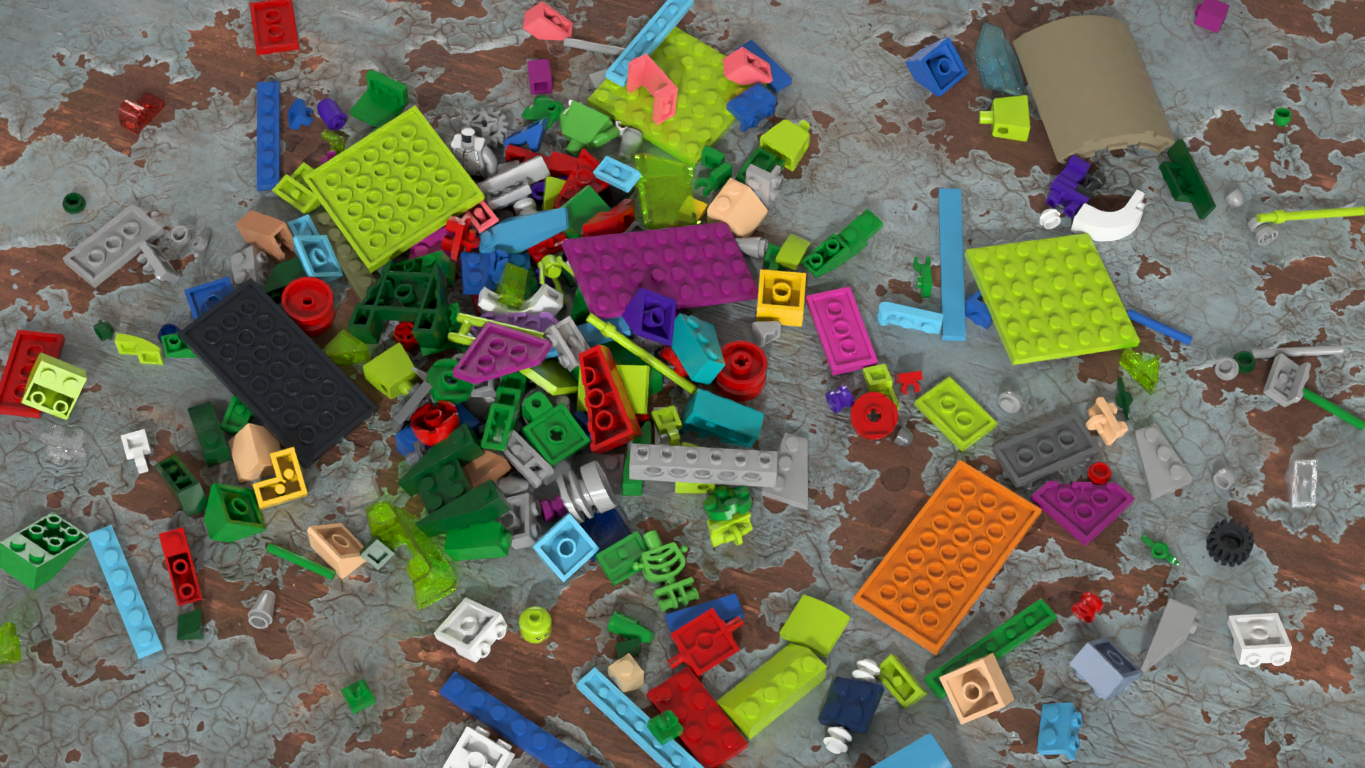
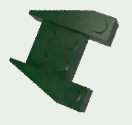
M389 260L380 272L381 277L374 286L371 285L366 291L367 296L362 303L358 302L355 306L347 327L357 343L379 344L386 320L415 322L412 333L421 348L443 349L449 331L447 278L438 263H434L431 273L398 271L392 260Z
M466 423L455 428L446 439L436 443L398 481L399 486L411 497L417 493L420 494L428 516L415 524L428 538L445 534V531L455 528L460 530L469 528V525L479 522L481 524L489 523L511 510L503 491L492 479L474 488L465 465L481 457L485 452L481 448L478 436Z

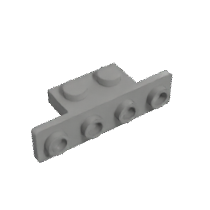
M539 155L476 185L484 194V202L488 204L491 210H500L514 200L520 201L527 198L532 193L530 184L550 176V172L543 157Z

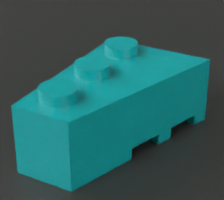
M680 313L674 322L671 347L692 381L710 385L725 366L714 325L699 320L693 315L687 316Z
M698 389L682 411L680 418L682 429L679 430V434L690 431L699 433V438L706 439L707 435L720 437L721 442L750 448L759 438L764 413L752 407L735 403L731 399L714 395L708 390Z

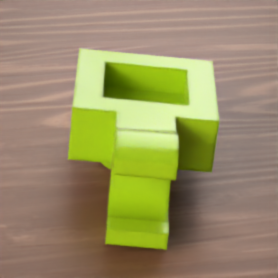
M675 406L651 411L658 434L667 435L669 446H681L679 443L681 438L677 430L682 429V423Z

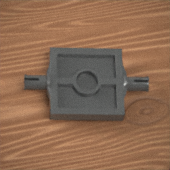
M606 452L603 454H576L575 474L579 479H582L580 467L596 460L610 483L615 499L622 500L623 470L625 466L624 454H607ZM592 505L593 514L596 515V511L597 515L601 514L596 506Z

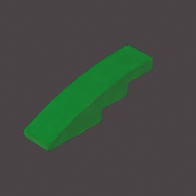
M521 372L510 373L502 377L501 385L497 388L494 403H491L481 448L506 451L528 381V377Z

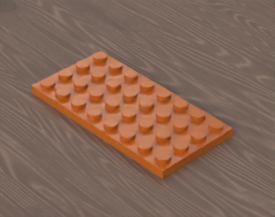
M959 460L854 596L853 603L937 656L1038 519L1042 509Z

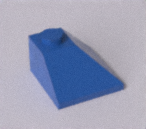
M945 37L919 50L905 62L914 80L937 97L942 96L968 74L949 37Z

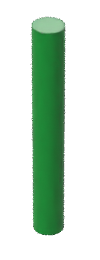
M1303 388L1302 397L1359 430H1363L1365 421L1311 390Z
M272 542L267 546V552L330 580H333L336 575L335 570Z

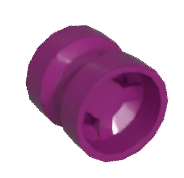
M560 494L555 495L550 500L547 498L539 500L541 514L545 523L553 522L554 518H563L569 513L564 506Z

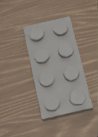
M131 204L64 256L63 260L67 266L96 288L142 251L139 246L144 241L151 244L164 234V231L159 224L134 204Z

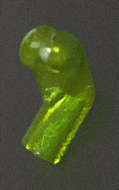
M328 129L322 132L321 138L331 143L330 150H335L336 155L345 150V142L342 136Z

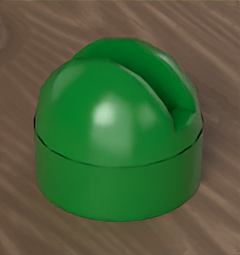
M1286 108L1275 109L1273 115L1275 124L1281 127L1289 124L1292 112Z

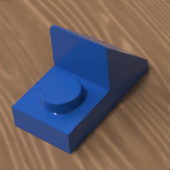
M546 117L508 135L503 141L506 148L509 144L522 147L528 143L531 151L538 153L548 122Z

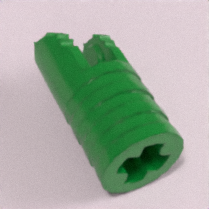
M617 610L613 613L607 627V631L615 635H619L627 640L640 638L641 643L646 642V644L654 640L655 634L651 629L640 625L639 620L633 619V617L620 613Z

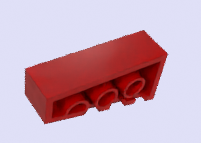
M599 344L578 354L582 385L585 388L586 398L584 400L588 411L589 422L587 423L592 441L590 443L591 452L603 454L642 436L643 433L610 349Z

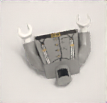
M462 129L461 135H455L453 141H448L445 144L471 179L484 181L497 175L496 156L487 147V142L484 138L475 137L473 129Z

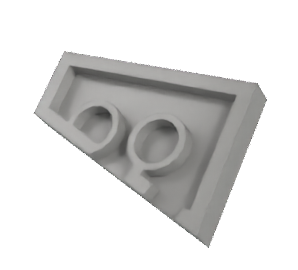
M785 433L777 451L775 487H763L762 496L807 510L808 440Z

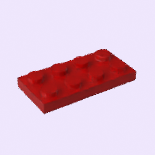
M17 330L0 382V414L41 419L43 411L23 404L21 400L30 373L40 352L60 359L65 343L63 334Z
M689 667L684 668L646 693L647 699L659 714L667 710L675 714L678 722L684 728L683 733L677 738L689 754L704 768H718L748 748V742Z

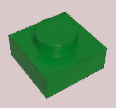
M706 145L702 150L701 165L713 170L716 166H721L725 163V154L718 149H713Z

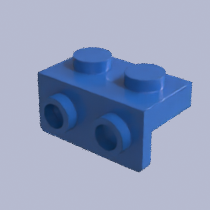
M758 82L729 101L726 109L741 122L740 130L745 132L749 128H754L764 118L773 115L776 107V97Z

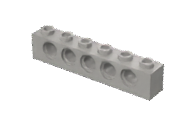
M631 443L629 479L775 487L778 452Z

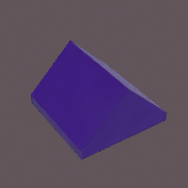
M640 288L621 316L634 335L672 346L677 300Z

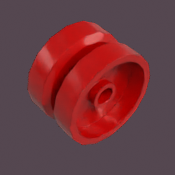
M301 277L293 280L282 293L283 311L308 337L323 334L332 326L335 320L333 293L329 285L323 280L315 277Z
M748 341L727 343L721 348L725 366L715 377V385L725 398L733 401L754 399L762 392L766 382L767 358L764 351L756 344Z

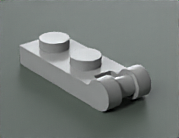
M513 430L506 451L499 452L537 489L542 485V480L546 477L550 478L555 474V471L548 462ZM538 466L540 470L535 474L532 469Z

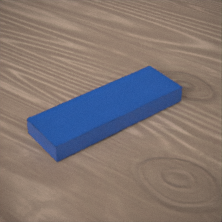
M752 39L735 49L736 51L744 47L770 64L773 81L767 83V86L774 93L792 84V78Z
M736 593L666 614L665 620L670 633H673L711 608L715 610L719 618L725 623H728L737 616L744 619V613Z

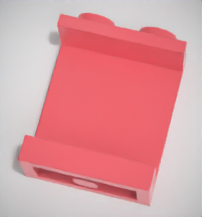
M647 53L641 57L634 58L628 64L627 91L630 93L641 86H644L654 97L652 120L659 125L675 116L678 88Z

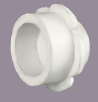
M1046 209L1042 212L1039 223L1044 225L1046 229L1057 227L1061 222L1060 212L1056 209Z

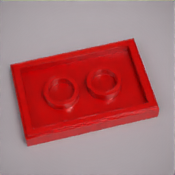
M267 0L249 3L257 56L300 49L292 0Z

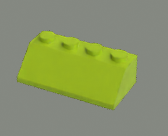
M790 643L716 701V703L730 721L750 740L823 682L827 666L810 649Z

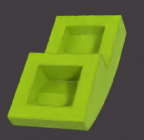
M790 234L780 249L775 262L796 271L801 260L804 259L811 242Z
M116 333L115 344L119 354L138 355L141 364L164 365L163 355L158 346L136 336Z
M886 364L863 368L868 393L879 392L886 395L891 402H894L897 410H899V402L892 388L893 380Z

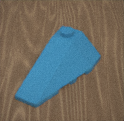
M563 207L508 217L478 234L481 240L479 251L480 253H492V251L495 253V250H503L506 253L518 254L568 229V210Z

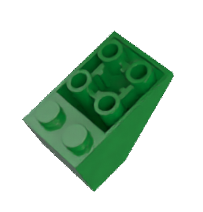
M52 512L0 542V568L30 589L35 590L50 581L89 540V536Z

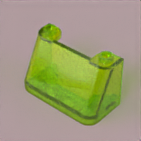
M646 153L634 154V169L638 170L642 175L635 184L638 188L642 225L649 230L700 225L701 220L696 219L690 181L693 180L692 167H688L686 162Z
M378 501L365 508L370 537L373 538L378 535L394 549L405 544L413 556L407 564L406 571L412 581L414 591L412 601L418 611L455 591L457 588L455 572L431 537L428 538L416 526L415 523L420 520L416 515L387 501Z

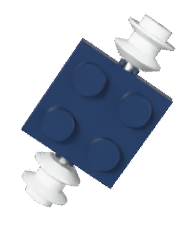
M870 659L857 661L856 666L859 670L852 672L854 679L836 676L818 720L821 725L831 726L828 728V733L831 737H825L823 742L832 753L840 754L848 750L845 742H851L852 736L847 730L867 733L885 691L882 684H876L874 676L880 674V669Z

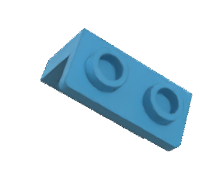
M1071 702L1042 704L1037 751L1040 755L1065 754L1070 760L1076 759V752L1080 748L1079 727L1082 726L1083 720L1081 713Z

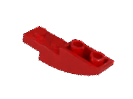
M510 144L505 150L506 163L520 160L522 164L541 155L550 172L549 177L554 178L559 176L569 177L574 164L578 160L565 153L555 151L552 152L550 157H547L541 153L528 151L522 147Z
M624 199L609 212H599L583 225L582 237L625 233L635 221L633 199Z

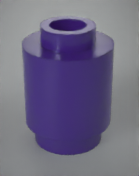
M331 98L321 100L317 105L318 115L328 129L339 130L344 127L347 116L337 102Z

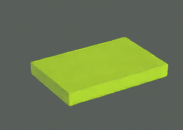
M544 360L540 365L520 370L522 374L551 395L578 393V382L555 360Z
M616 365L634 413L647 414L650 366ZM579 366L577 412L579 410L588 412L585 407V388L582 385Z
M950 376L919 397L914 403L961 452L994 430L998 424Z

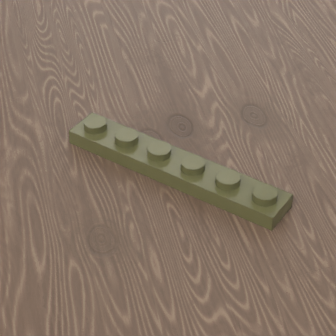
M326 210L311 216L310 218L319 235H327L344 277L362 303L367 296L366 291L371 285L374 286L377 281Z

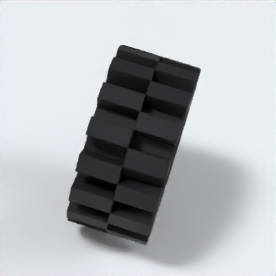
M1226 519L1222 520L1221 524L1217 522L1212 527L1206 541V549L1210 550L1209 556L1215 555L1214 561L1218 563L1219 560H1222L1221 565L1226 566L1227 562L1230 563V567H1234L1236 563L1238 566L1241 565L1243 561L1245 562L1253 549V533H1248L1249 527L1247 525L1244 528L1241 527L1243 524L1241 521L1238 524H1234L1235 519H1230L1229 523H1227ZM1223 537H1231L1239 543V548L1230 549L1223 545L1221 539Z

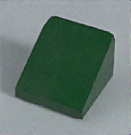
M196 609L178 616L177 640L203 639L204 615L202 609Z
M640 638L617 642L615 644L617 660L628 653L633 659L641 653Z

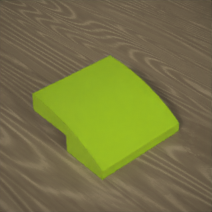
M304 162L291 176L286 174L272 189L273 193L304 215L322 205L303 179L305 175L314 170Z
M803 594L779 633L782 639L803 645V647L810 649L814 654L827 658L849 623L850 616L823 601Z

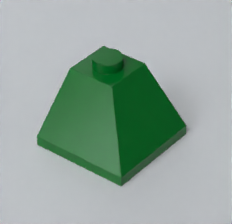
M219 483L211 485L204 516L210 540L230 543L266 530L253 489Z

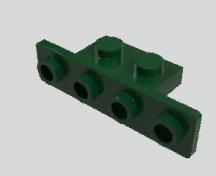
M1178 139L1167 151L1171 162L1163 161L1159 165V169L1174 200L1192 203L1198 218L1204 220L1216 208V204L1184 140Z

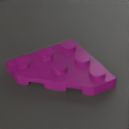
M488 321L453 369V375L455 378L477 384L540 365L552 348L551 341Z
M1048 481L1032 495L1031 501L1086 547L1132 505L1135 498L1117 483L1092 485V482L1058 484V481Z

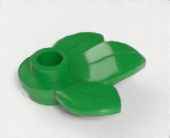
M539 96L534 98L535 105H530L523 111L522 117L534 121V123L546 117L548 121L547 130L552 127L554 122L560 120L559 115L563 112L564 106L559 101H552L548 96Z

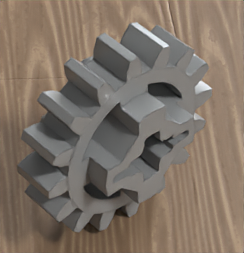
M481 107L480 112L473 109V115L466 114V120H462L461 131L464 128L473 129L475 137L484 138L487 142V147L493 146L496 149L498 148L497 143L504 144V138L508 137L509 124L506 122V116H501V111L498 110L494 113L491 107L488 111Z

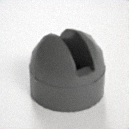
M901 426L893 443L902 447L909 446L913 441L912 432Z

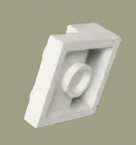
M465 597L434 632L437 640L454 647L459 655L476 663L480 658L488 656L490 646L496 639L500 640L505 636L508 626L501 613Z
M1278 613L1228 616L1227 624L1234 639L1233 650L1239 665L1247 664L1249 667H1257L1261 663H1272L1275 666H1280L1285 662H1289L1292 645Z
M477 725L476 729L467 726L443 768H508L515 754L510 751L512 746L505 741L498 739L495 742L488 738L491 733Z

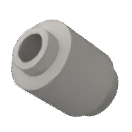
M514 476L501 477L499 488L503 491L506 498L529 493L534 498L535 488L526 478Z

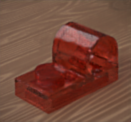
M147 91L136 103L129 99L125 100L118 110L120 125L139 135L165 107L164 100Z

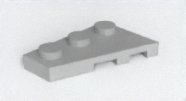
M1156 423L1134 432L1133 438L1139 461L1142 462L1143 476L1148 485L1150 501L1191 484L1192 476Z

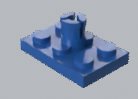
M495 250V253L493 251L492 253L461 252L460 264L463 294L479 295L480 291L486 287L498 295H523L522 283L526 279L527 270L530 267L529 254L506 253L503 250Z

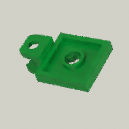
M539 391L524 400L521 410L529 424L522 431L539 455L552 468L590 443V439L563 403L553 408L547 397ZM551 431L562 433L560 441L551 439Z

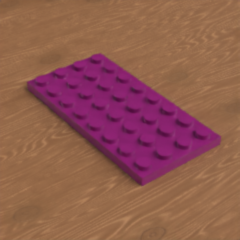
M726 222L564 239L562 243L563 250L590 313H593L600 319L622 317L621 315L625 312L626 306L640 288L677 300L676 310L758 299L759 290Z

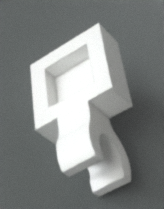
M145 429L121 435L127 460L135 459L139 474L148 472L144 455L150 454L151 450Z

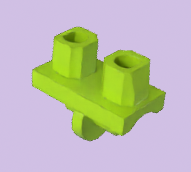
M747 511L740 516V512L732 514L733 519L725 521L707 519V528L712 546L716 547L731 541L736 546L743 544L742 536L753 530L750 522L751 513Z

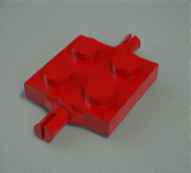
M711 608L671 633L670 637L677 646L678 654L666 660L667 664H670V669L685 662L698 678L737 654L740 649L733 639L732 631L744 625L743 621H740L741 618L737 616L728 623H725L719 618L715 610Z

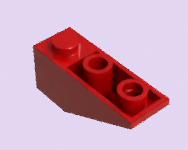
M182 527L160 533L159 538L177 605L181 606L203 600L185 528Z

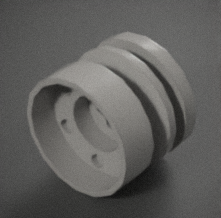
M596 460L580 467L582 479H579L573 471L568 473L570 482L565 475L557 478L564 506L578 524L585 521L584 513L589 519L594 517L592 505H595L601 513L617 506L610 483Z

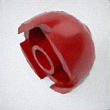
M440 400L438 401L439 405L431 406L430 403L425 404L411 415L412 423H410L412 431L415 437L424 445L433 447L436 443L446 439L455 428L460 426L458 412L455 405L450 401Z

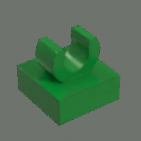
M364 678L341 689V693L352 714L376 703Z
M669 710L649 720L646 726L661 746L680 736L684 730L678 722V718Z

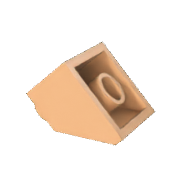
M730 178L708 207L707 224L726 222L735 239L750 238L767 215L768 209L749 186Z
M993 653L939 677L961 725L1001 709L1015 700Z

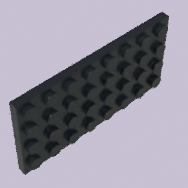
M252 278L178 332V338L285 449L294 447L298 463L305 470L378 411V407Z

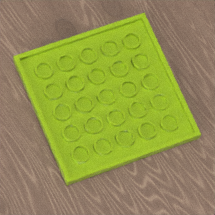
M675 26L650 56L678 88L675 116L657 125L652 120L654 97L644 86L629 93L627 91V84L622 87L607 78L587 99V105L615 122L621 121V125L624 127L628 126V128L640 131L643 134L642 138L695 169L701 162L704 147L708 145L713 148L737 120L726 109L727 103L755 84L738 85L734 81L727 79L723 71V59L727 56Z
M416 106L408 109L303 177L306 184L370 273L446 225L450 216L458 217L485 199L484 194Z
M1089 233L966 249L964 256L1012 365L1138 346L1140 339Z

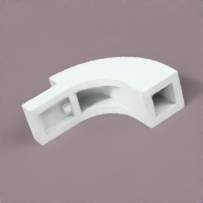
M1136 190L1127 205L1115 212L1100 211L1084 203L1074 217L1071 232L1075 234L1089 233L1094 241H1114L1128 236L1139 226L1143 213L1142 210L1145 206V203H1143L1145 193Z
M544 283L531 298L524 301H510L484 287L479 293L478 306L485 312L495 313V315H508L511 312H527V315H540V312H550L555 316L563 307V294Z

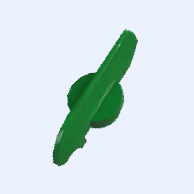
M1142 535L1140 539L1151 548V553L1155 558H1165L1170 563L1180 565L1178 560L1169 553V547L1165 542H1154L1146 535Z

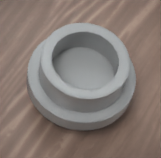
M1225 357L1217 362L1215 372L1220 379L1231 380L1237 376L1239 365L1233 358Z
M1009 390L999 396L998 403L1004 411L1016 413L1021 407V397L1015 391Z

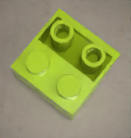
M40 352L30 373L21 403L67 420L86 382V371Z

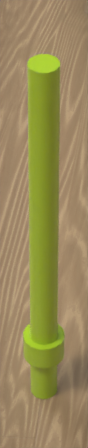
M1365 206L1290 212L1273 210L1271 213L1257 214L1256 221L1258 223L1272 222L1273 224H1280L1290 220L1365 215Z
M593 313L588 315L586 321L599 329L600 334L606 338H612L692 395L700 389L615 330L616 327L610 322L605 323Z

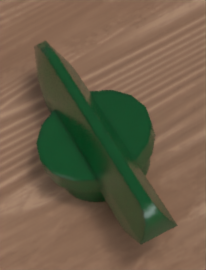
M533 267L528 268L526 279L522 283L524 290L523 299L529 298L539 287Z
M1119 377L1117 379L1119 393H1117L1115 401L1117 406L1123 409L1126 420H1129V406L1133 402V397L1125 391L1123 378Z

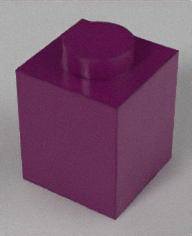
M1204 0L1202 4L1198 3L1194 11V15L1197 16L1194 24L1218 33L1226 19L1230 5L1218 0Z
M549 59L527 61L531 95L552 93Z

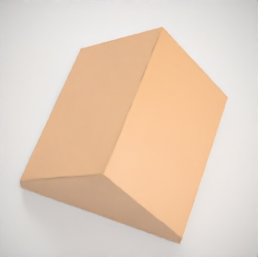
M248 423L228 441L239 484L274 475L275 471L270 454L281 451L279 442L264 426Z
M342 523L310 526L307 532L311 547L336 571V574L341 579L366 561L360 556V550L364 546Z

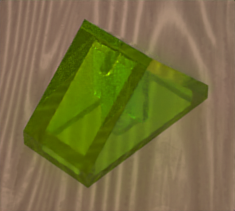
M344 329L322 349L337 366L363 364L371 361L368 345Z

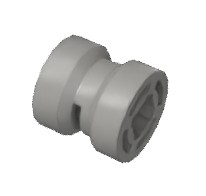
M1256 216L1248 222V227L1252 233H1255L1254 238L1259 245L1269 244L1277 238L1278 232L1274 226H1271V222L1258 223Z

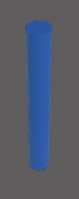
M1129 309L1127 312L1131 320L1182 343L1190 345L1193 339L1192 336Z

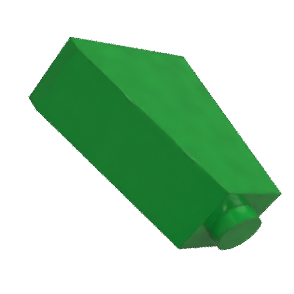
M491 521L485 524L479 522L469 525V528L447 530L444 551L454 561L508 557L509 547L512 545V536L499 522Z

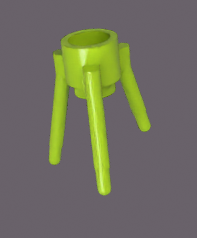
M547 255L538 263L540 284L543 285L545 283V275L552 278L556 290L563 294V305H566L567 302L557 277L561 274L562 267L572 276H574L571 267L564 262L562 256Z

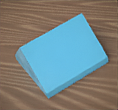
M327 235L295 236L293 238V249L307 277H315L328 283L344 276Z
M567 513L532 545L539 559L562 582H565L599 550V547L570 513Z

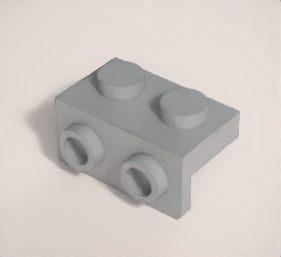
M750 164L746 170L745 185L749 186L764 206L768 208L773 201L776 202L781 193L779 189L782 176H780L781 167L776 165L772 172L769 173Z
M252 245L231 256L234 290L250 278L263 289L270 276L267 255Z
M570 316L555 325H551L544 331L546 340L551 341V347H554L559 354L558 359L561 365L567 368L569 372L580 366L578 354L591 349Z
M1282 353L1275 356L1263 393L1283 407L1297 403L1303 396V388L1309 379L1311 364L1306 362L1299 366Z

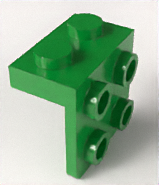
M370 69L366 74L368 89L351 108L350 115L377 128L379 125L383 126L399 116L409 104V97L405 84Z

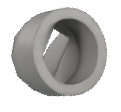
M1236 189L1225 198V201L1232 208H1240L1245 202V197L1240 189Z
M179 225L172 230L171 238L179 245H186L191 240V233L185 226Z
M1222 468L1214 475V483L1221 489H1229L1235 481V474L1231 469Z

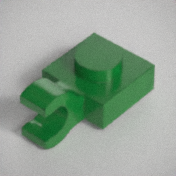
M727 162L721 166H716L711 171L709 178H699L696 180L695 189L706 187L703 189L704 197L708 196L712 190L716 192L732 178V166Z
M770 243L763 266L769 267L768 270L785 271V266L775 262L782 247Z
M914 257L913 269L920 274L916 275V289H920L921 298H930L933 284L930 257H926L925 264L918 263L917 257Z

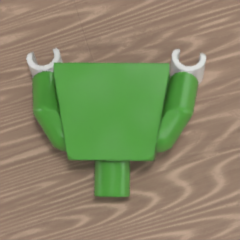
M569 100V106L559 115L562 135L566 140L570 141L565 152L573 157L578 155L581 147L592 152L595 148H599L616 137L622 138L623 132H626L628 126L621 128V121H617L615 126H613L614 124L608 116L574 100Z

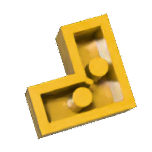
M294 447L271 453L270 458L276 478L253 484L260 510L308 496Z

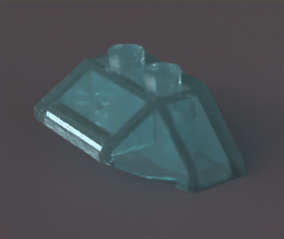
M985 23L974 52L981 83L988 90L1019 96L1026 87L1017 56L1010 43L1003 36V30Z

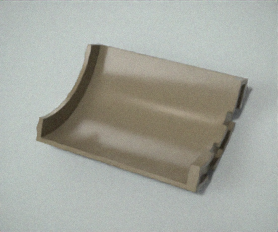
M1073 15L1025 32L1013 41L1058 162L1067 166L1069 159L1073 155L1085 160L1094 156L1097 150L1108 148V151L1127 148L1128 145H1137L1138 148L1147 149L1159 154L1176 142L1126 23L1107 16Z

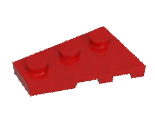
M584 148L558 195L553 209L560 208L587 185L591 186L598 195L611 185L596 178L593 172L600 162Z

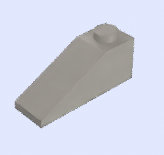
M1169 598L1141 666V671L1146 672L1185 642L1189 633L1194 634L1199 620L1195 619L1198 612L1197 609Z

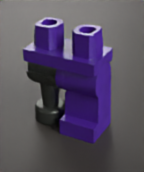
M1073 155L1064 170L1051 183L1046 204L1052 208H1056L1061 204L1065 207V215L1073 219L1084 203L1090 205L1095 189H1101L1106 184V177L1099 171H1093L1087 179L1088 184L1084 187L1081 184L1087 177L1090 164Z

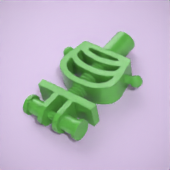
M657 530L644 534L643 538L649 551L642 553L640 563H633L632 568L634 570L642 568L644 578L648 582H665L666 587L657 589L653 593L654 599L667 596L665 600H658L660 611L663 613L669 608L677 609L679 602L685 606L688 605V601L698 600L699 594L695 587L689 591H684V588L692 586L694 582L692 577L677 583L675 577L681 573L685 566V558L682 553L687 552L688 547L682 545L678 548L674 542L663 546ZM673 555L674 558L667 562L666 559ZM678 562L679 567L672 572L670 568ZM676 591H677V594H678V596H679V597H677V598H676L675 595H674V592H676Z

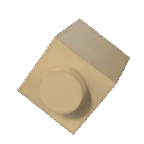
M628 653L608 666V680L624 695L628 696L644 685V671Z

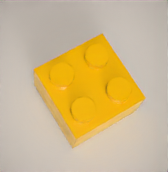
M760 269L756 322L779 321L781 325L802 327L806 273Z

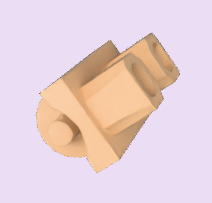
M1098 397L1096 403L1087 410L1090 418L1086 423L1089 430H1097L1106 446L1112 445L1117 438L1122 437L1127 432L1128 427L1125 421H1117L1115 418L1117 414L1115 404L1106 403L1104 397Z

